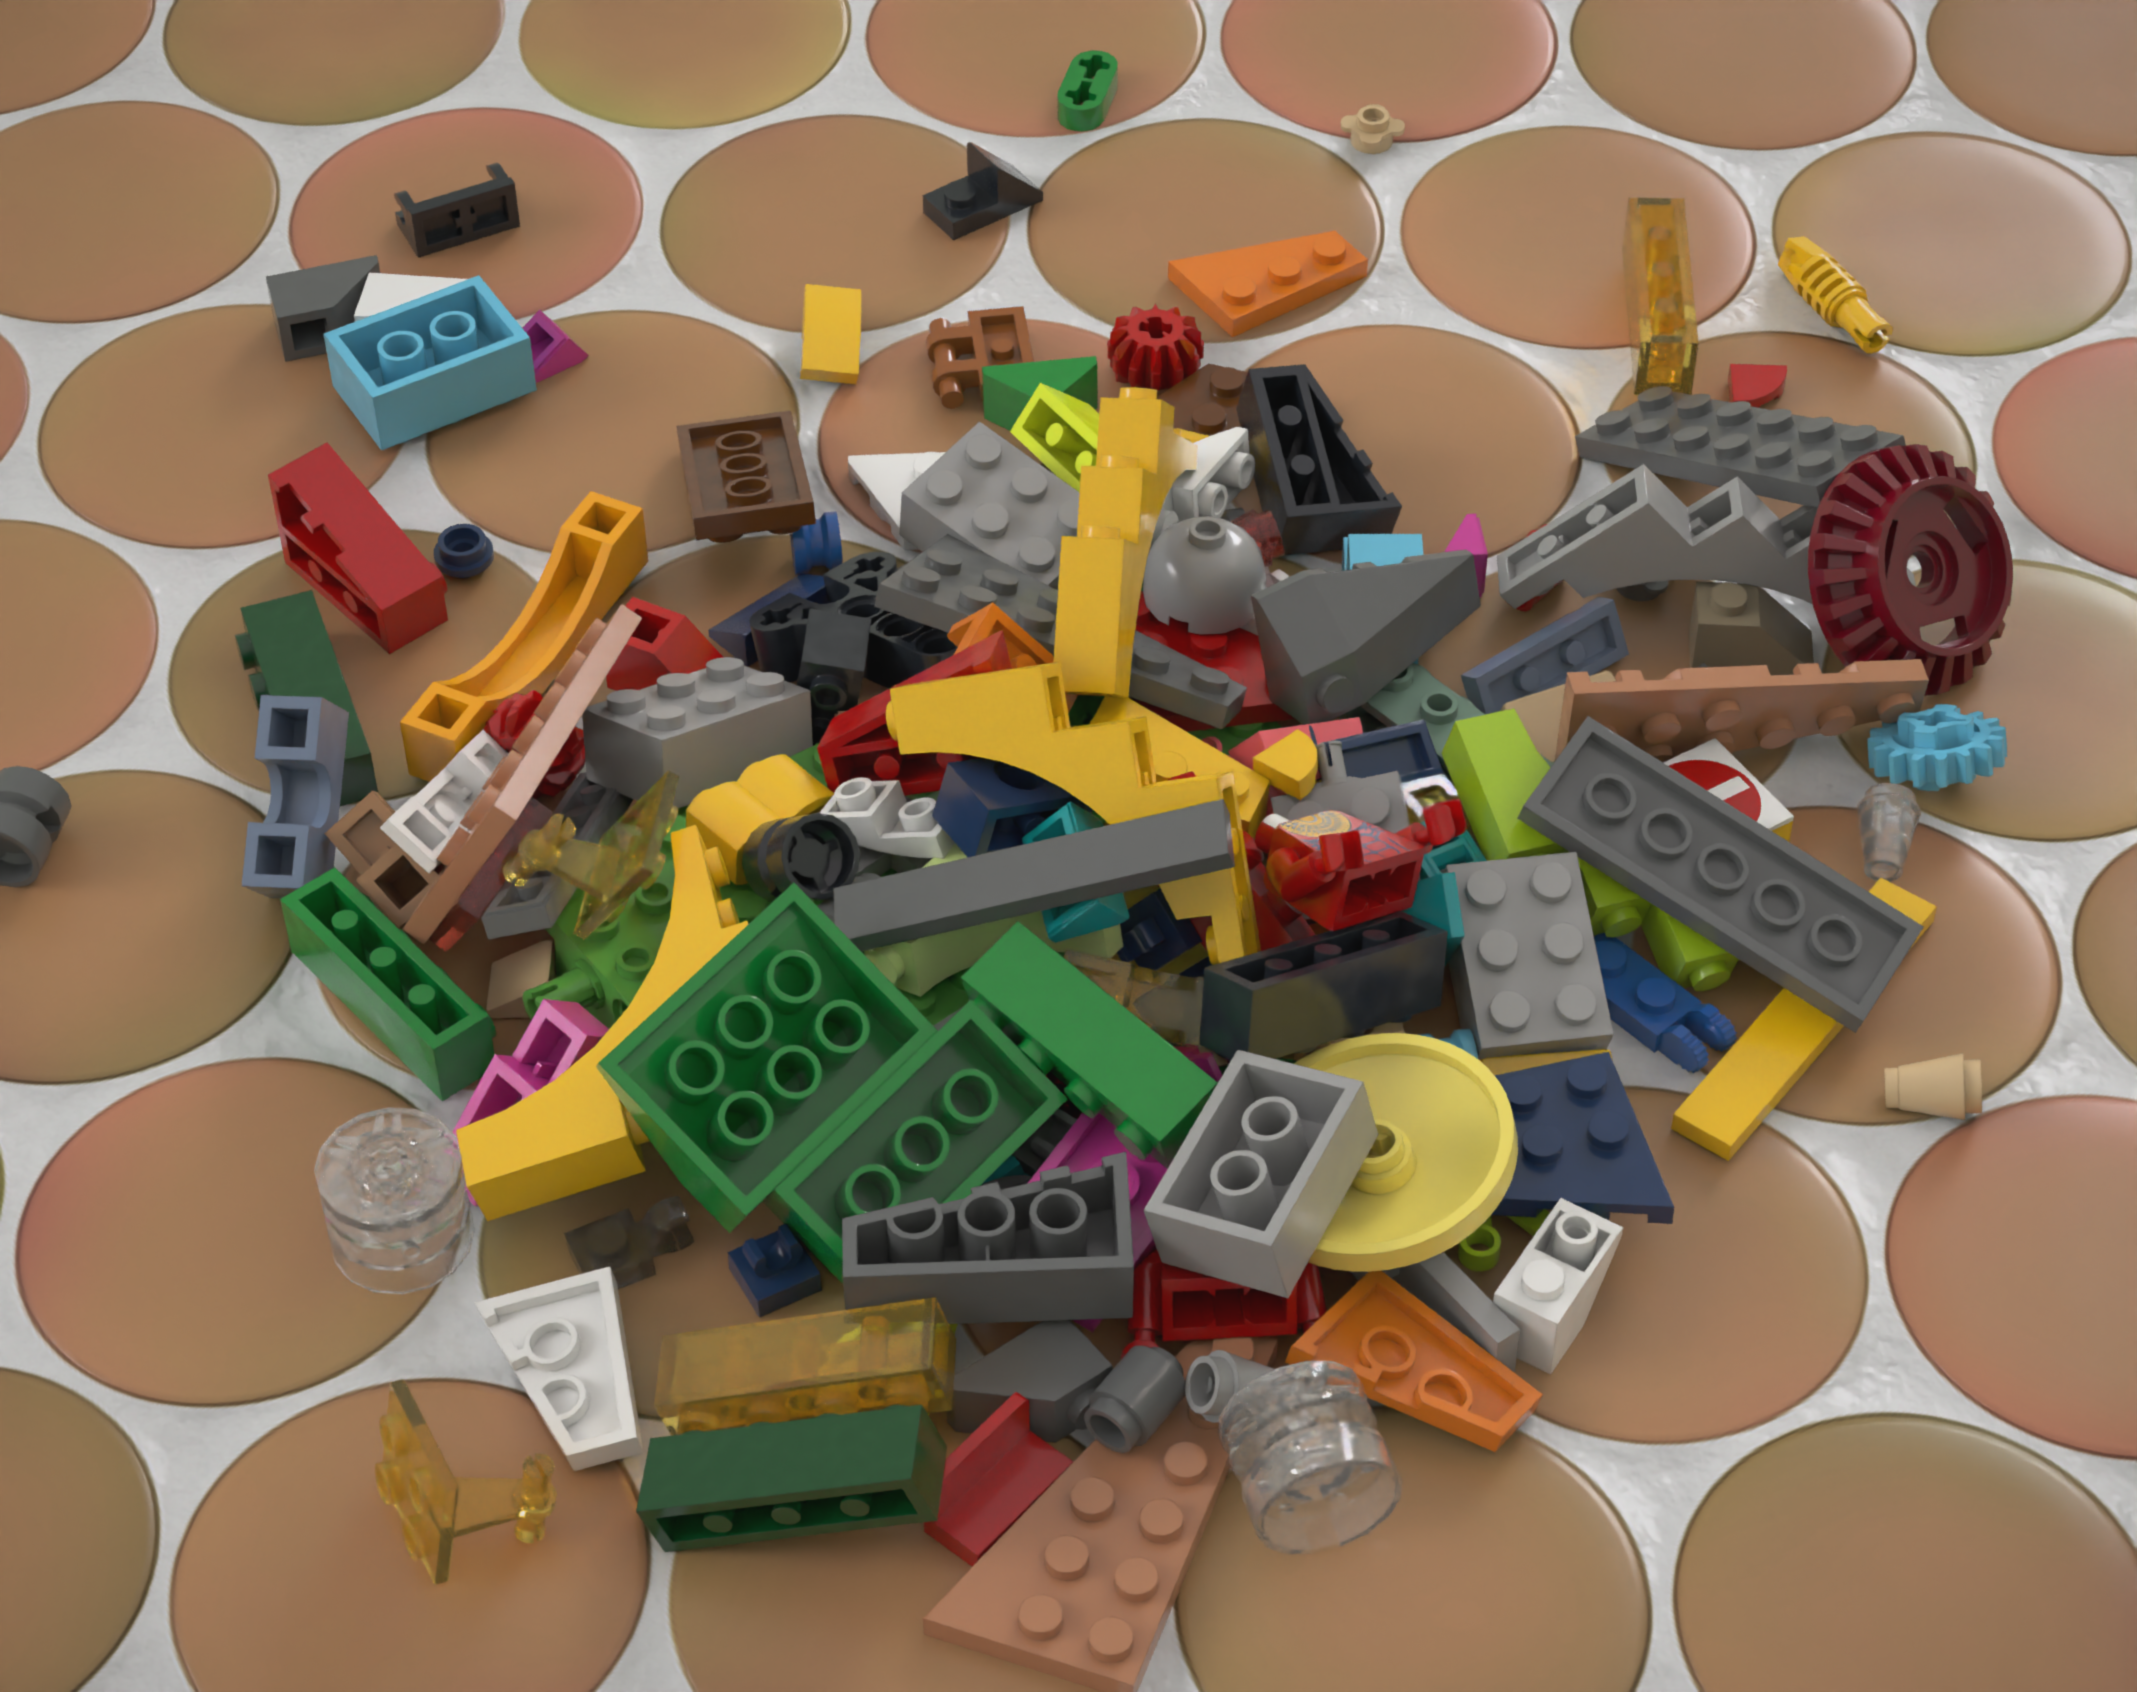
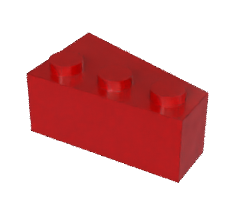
M1003 630L891 688L913 683L1012 669ZM891 688L832 718L817 747L827 788L833 793L843 782L860 777L869 778L871 781L899 780L905 796L940 791L948 763L981 757L937 752L900 755L898 740H894L891 737L886 721V707L888 702L891 701Z

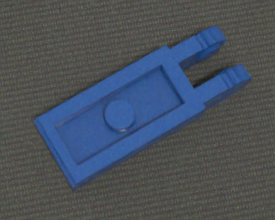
M1605 933L1597 934L1594 937L1610 1019L1654 1053L1656 1051L1661 1052L1676 1065H1681L1682 1069H1686L1688 1073L1690 1071L1695 1073L1706 1066L1709 1061V1053H1707V1047L1703 1043H1708L1710 1048L1713 1047L1716 1051L1720 1050L1721 1052L1735 1043L1737 1039L1735 1026L1716 1007L1710 1003L1702 1004L1699 999L1616 937H1607Z

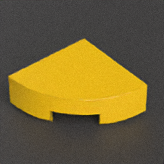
M1298 729L1253 757V771L1269 779L1270 785L1299 800L1307 796L1315 786V776L1318 770L1317 749L1313 741Z

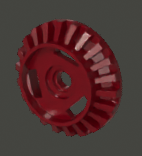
M1920 444L1896 445L1872 450L1849 463L1830 484L1819 504L1814 517L1808 549V578L1812 603L1821 630L1834 654L1845 667L1859 661L1921 659L1929 679L1924 696L1949 692L1951 686L1961 685L1973 677V668L1975 666L1986 664L1992 655L1990 640L2001 638L2006 624L2002 619L2011 603L2013 562L2010 544L2003 521H2001L1993 507V499L1988 491H1978L1975 489L1976 475L1968 467H1955L1953 456L1944 451L1931 452L1928 450L1927 445ZM1911 555L1918 559L1921 566V579L1917 586L1910 582L1907 575V562ZM1954 618V628L1939 644L1934 646L1921 639L1919 627Z

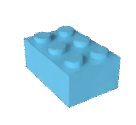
M479 275L324 333L332 385L381 451L537 390L530 337Z

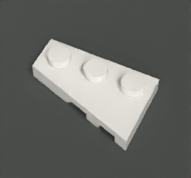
M610 1266L474 1302L484 1323L573 1471L644 1453L618 1286Z

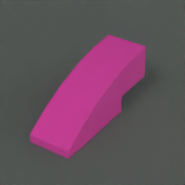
M543 999L513 1055H494L432 1169L474 1206H478L466 1186L456 1130L504 1111L553 1082L589 1052L609 1029L577 1002Z

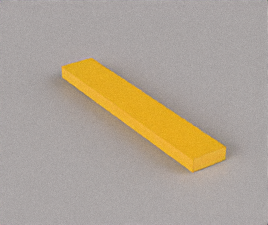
M1880 878L1868 891L1924 926L1913 945L1934 922L1937 906L1883 878ZM1783 988L1675 1111L1671 1129L1729 1161L1844 1025Z

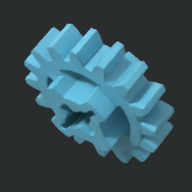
M1936 704L1933 708L1916 713L1904 712L1898 717L1896 723L1882 722V728H1871L1870 738H1867L1869 768H1874V774L1877 778L1890 776L1891 784H1899L1907 780L1913 781V788L1924 791H1939L1940 788L1958 782L1965 784L1973 783L1976 775L1989 777L1993 775V767H2004L2005 757H2007L2006 728L2000 726L1998 718L1984 719L1983 712L1981 711L1962 715L1960 708L1949 704Z

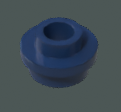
M456 524L446 528L439 535L438 543L434 548V560L437 568L442 573L452 577H473L485 571L494 559L492 542L485 536L482 529L472 524Z

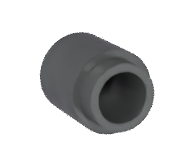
M1132 1347L1089 1397L1090 1408L1084 1414V1421L1091 1434L1105 1447L1119 1453H1127L1133 1446L1144 1445L1186 1396L1184 1371L1179 1361L1171 1353L1159 1347Z

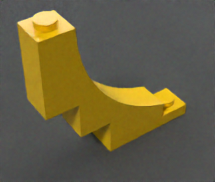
M1060 662L913 683L890 689L891 701L888 702L886 707V721L891 737L894 740H898L900 755L937 752L967 754L1000 761L1032 772L1063 788L1091 807L1110 825L1224 799L1230 813L1235 867L1158 885L1176 920L1211 915L1213 925L1207 928L1206 946L1212 965L1261 951L1233 772L1156 782L1146 716L1070 727Z

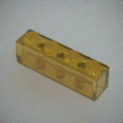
M1628 197L1622 253L1634 395H1639L1645 390L1661 386L1670 387L1673 392L1692 395L1699 342L1684 198Z
M936 1297L663 1335L654 1407L671 1436L681 1435L691 1430L712 1431L749 1426L756 1422L776 1423L816 1418L827 1413L848 1414L880 1410L891 1405L912 1406L922 1404L927 1413L952 1410L956 1337Z

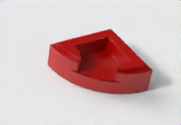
M1730 364L1728 374L1730 402L1745 401L1749 402L1752 407L1760 408L1761 405L1768 403L1772 399L1776 400L1784 391L1787 365Z

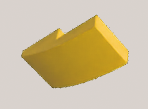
M805 284L800 379L857 384L861 339V289Z

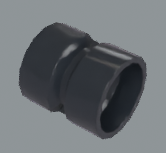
M813 813L762 823L750 834L744 846L742 866L746 881L755 894L772 903L793 883L812 901H819L834 897L833 888L852 884L859 870L860 851L856 837L846 823L834 815Z

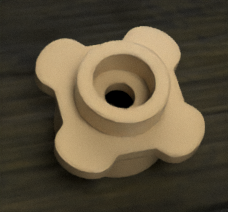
M1378 104L1362 107L1356 115H1347L1341 119V129L1344 132L1351 133L1350 141L1352 146L1356 150L1367 154H1379L1387 151L1393 144V136H1401L1405 131L1404 122L1400 119H1393L1389 116V112L1385 107Z

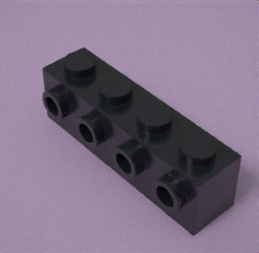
M1398 911L1333 932L1327 931L1205 967L1199 1045L1226 1057L1228 1063L1231 1062L1237 1050L1276 1059L1292 1053H1309L1314 1051L1317 1045L1339 1038L1359 1037L1365 1033V1030L1389 1022L1401 1023L1409 1021L1414 1014L1441 1006L1448 931L1405 912Z

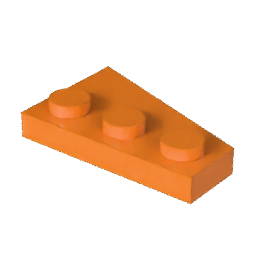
M1334 230L1168 261V279L1233 338L1367 277L1368 259Z
M1372 1271L1365 1274L1290 1347L1285 1363L1493 1452H1496L1536 1411L1543 1396L1542 1393L1383 1271Z

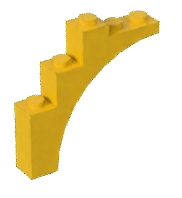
M1124 387L1120 388L1119 398L1100 397L1096 466H1081L1077 537L1061 536L1053 663L1060 662L1065 694L1129 698L1138 605L1155 526L1165 498L1176 478L1185 470L1197 469L1198 446L1181 437L1180 429L1173 428L1175 407L1161 399H1157V390Z
M696 825L670 833L675 870L670 919L655 962L629 1007L589 1052L553 1082L504 1111L456 1130L466 1186L487 1221L646 1171L640 1144L650 1140L596 1066L749 924L748 921L739 922L731 898L722 900L719 887L730 884L722 854L718 846L710 849L706 848Z

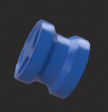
M836 511L825 512L819 519H816V524L805 525L800 530L790 533L795 575L806 574L812 567L825 566L831 570L843 563L840 528Z

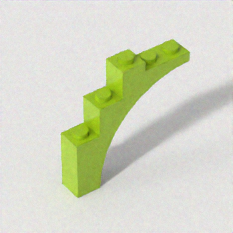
M1513 708L1455 721L1441 754L1485 859L1491 861L1569 853L1565 848L1517 819L1524 804L1551 767L1536 750L1516 710ZM1578 857L1593 935L1605 933L1607 937H1619L1634 931L1641 925L1660 971L1681 987L1693 986L1695 991H1706L1720 986L1730 978L1731 972L1739 960L1738 958Z

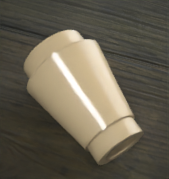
M1963 1053L1901 1065L1898 1068H1885L1886 1108H1899V1110L1965 1120V1114L1982 1113L1981 1060H1963Z

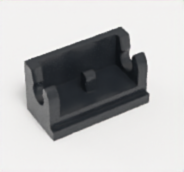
M498 162L486 166L493 180L418 203L413 202L406 190L394 193L395 200L402 209L395 212L397 225L418 258L520 227L515 183L511 177L507 176Z

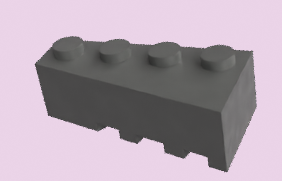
M1126 1152L1102 1157V1166L1071 1173L1068 1165L1040 1172V1181L1000 1190L998 1182L971 1188V1194L966 1198L938 1204L931 1197L842 1218L843 1288L846 1328L1133 1318L1134 1261Z

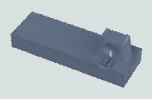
M1597 597L1583 605L1580 609L1563 616L1463 673L1461 679L1467 699L1484 714L1499 712L1507 702L1565 684L1567 672L1588 671L1589 676L1629 655L1614 600Z

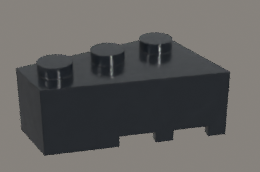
M1302 364L1249 369L1236 411L1241 428L1248 429L1249 454L1253 455L1255 461L1253 476L1274 556L1343 550V537H1348V534H1392L1402 505L1393 492L1386 494L1371 472L1373 463L1363 449L1360 451L1356 450L1342 429L1344 420L1308 367Z

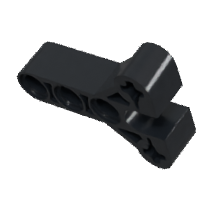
M869 552L858 555L822 574L829 602L827 604L813 603L795 594L788 593L759 609L749 619L760 671L781 674L784 677V681L794 682L798 679L809 609L871 619L863 677L888 689L953 656L958 647L948 639V632L874 607L879 584L898 571L895 557L886 552Z

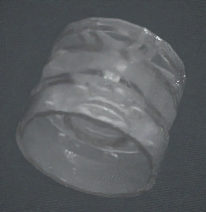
M387 1107L359 1114L337 1127L320 1147L314 1173L335 1265L350 1282L375 1293L406 1294L430 1288L457 1270L470 1253L475 1228L457 1138L440 1119L417 1109Z
M1303 1361L1279 1367L1249 1382L1230 1398L1219 1416V1438L1224 1450L1230 1456L1229 1464L1232 1472L1242 1483V1498L1256 1535L1267 1548L1284 1554H1314L1341 1547L1368 1534L1389 1517L1401 1499L1403 1481L1386 1441L1376 1429L1377 1418L1367 1403V1394L1363 1384L1352 1368L1334 1361Z

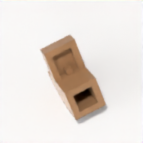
M371 791L324 834L359 872L360 876L356 881L396 927L403 929L445 865L441 863L428 874L387 836L380 827L395 811L378 792Z

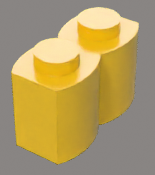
M786 754L774 755L748 766L736 782H726L700 792L686 809V828L696 825L707 849L718 846L729 880L735 885H743L748 883L742 866L743 849L750 834L762 823L819 813L834 793Z

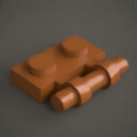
M1023 306L967 311L968 326L951 327L950 322L944 318L935 319L929 324L930 334L926 339V348L929 359L935 363V368L931 374L935 393L941 396V402L944 407L954 409L961 406L964 402L963 392L966 388L979 387L981 402H983V366L1034 362ZM973 354V359L957 360L960 355Z

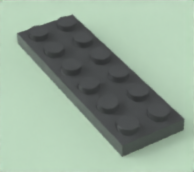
M1665 386L1643 391L1638 395V401L1622 410L1602 414L1595 420L1596 425L1575 436L1581 458L1633 469L1644 464L1652 473L1721 487L1738 476L1755 495L1814 508L1819 507L1825 492L1836 476L1859 456L1884 447L1906 445L1904 435L1878 431L1872 425L1852 426L1834 422L1830 417H1804L1794 415L1788 409H1762L1752 407L1749 402L1745 401L1731 403L1711 399L1708 394L1689 395L1673 392L1670 387Z
M1589 716L1584 720L1526 801L1517 818L1569 852H1577V857L1855 1033L1924 928V926Z

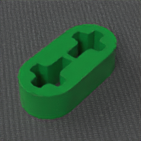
M1090 50L1082 52L1073 58L1057 96V116L1059 123L1063 127L1073 131L1085 132L1099 127L1104 122L1118 87V62L1114 56L1104 51Z

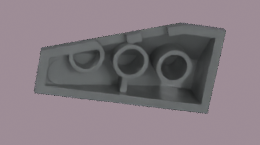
M1465 549L1405 557L1401 563L1383 566L1364 562L1353 564L1352 570L1327 572L1322 568L1303 570L1252 594V606L1270 701L1303 725L1331 721L1366 703L1481 606L1473 554Z

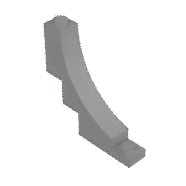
M1642 464L1497 555L1500 596L1516 609L1535 596L1547 593L1556 583L1563 579L1583 598L1616 588L1648 582L1717 580L1772 589L1802 599L1813 605L1808 578V549L1814 517L1818 508L1803 505L1784 518L1779 519L1738 476L1686 507ZM1907 568L1908 578L1916 586L1914 574Z

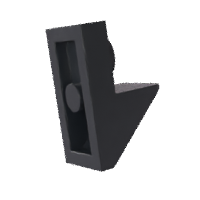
M968 142V176L924 194L923 213L952 240H956L1043 201V192L1012 164L974 143Z

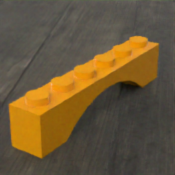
M593 491L589 492L561 526L549 560L534 592L504 638L483 660L467 672L449 680L432 682L400 721L409 775L430 782L484 729L486 721L494 714L493 711L504 699H509L515 693L526 695L532 690L539 692L541 695L574 653L577 644L596 617L600 620L603 619L649 561L643 508Z

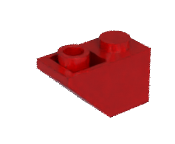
M632 597L625 606L642 619L606 676L607 688L615 691L626 689L640 690L657 684V679L663 675L673 673L689 674L706 668L708 661L723 658V656L685 615Z

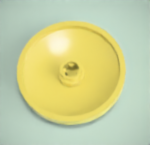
M1381 1033L1359 1036L1330 1044L1294 1063L1363 1081L1378 1132V1137L1308 1261L1309 1263L1334 1270L1352 1272L1382 1271L1409 1266L1434 1257L1457 1245L1478 1229L1498 1207L1509 1188L1515 1172L1518 1156V1136L1506 1092L1489 1068L1476 1057L1455 1045L1435 1038L1416 1034Z

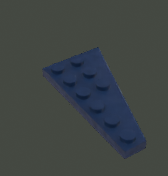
M1609 1052L1494 1075L1506 1092L1511 1105L1518 1136V1156L1509 1188L1491 1215L1536 1217L1543 1209L1552 1210L1559 1199L1562 1198L1609 1220L1610 1213L1647 1214V1223L1673 1224L1674 1205Z

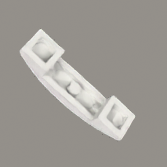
M482 730L414 797L412 796L388 818L380 829L430 874L441 864L437 857L456 829L461 827L468 831L467 828L459 824L461 819L480 792L485 791L482 787L503 757H507L509 753Z

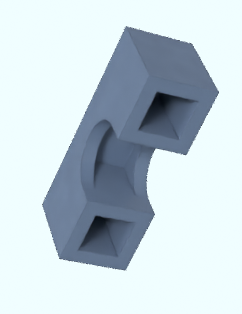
M261 695L254 759L262 762L268 770L271 796L268 813L264 822H248L242 887L269 898H283L334 868L336 846L324 833L339 820L349 712L322 697Z

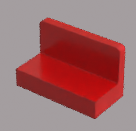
M1015 1392L946 1458L937 1521L924 1522L925 1533L972 1567L1074 1462L1030 1431L1029 1400L1026 1397Z

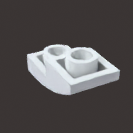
M864 777L848 780L837 787L834 795L819 812L834 815L846 823L855 835L858 846L879 852L907 857H935L944 859L955 843L932 817L936 801L933 798L924 797L907 802L899 780L871 781L869 778Z

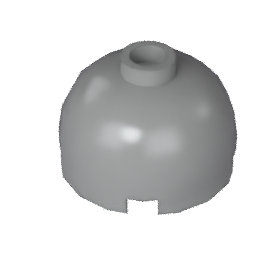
M1210 516L1189 518L1174 523L1163 531L1152 544L1143 577L1144 600L1146 607L1159 621L1169 625L1170 617L1178 621L1187 622L1188 632L1200 635L1226 633L1247 625L1254 616L1251 595L1266 588L1265 565L1261 550L1255 540L1245 529L1227 520Z

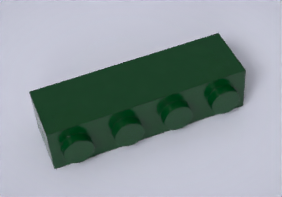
M312 590L240 608L245 633L235 635V641L243 669L255 668L256 670L255 674L248 675L257 710L259 711L261 695L322 697L349 712L340 806L359 802L371 791L378 792L371 752Z
M922 1404L912 1406L891 1405L880 1410L848 1414L827 1413L816 1418L776 1423L756 1422L744 1427L712 1431L691 1430L681 1435L650 1438L636 1512L664 1552L937 1521L947 1445Z

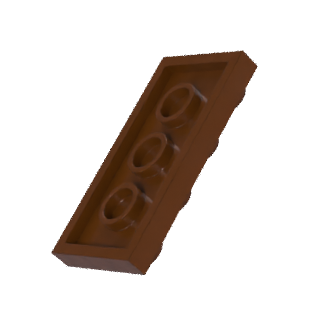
M791 410L676 426L696 540L709 539L716 543L735 541L747 533L769 531L773 534L783 535L794 533L805 525L816 524L814 502Z

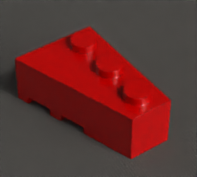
M328 442L268 474L285 563L387 653L395 652L448 621L444 594L447 593V584L440 570L433 563L428 562Z

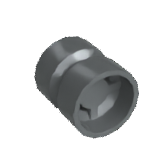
M13 766L3 768L0 771V885L27 886L38 878L49 856L52 843L57 840L72 807L69 795L61 784L49 775L33 768Z

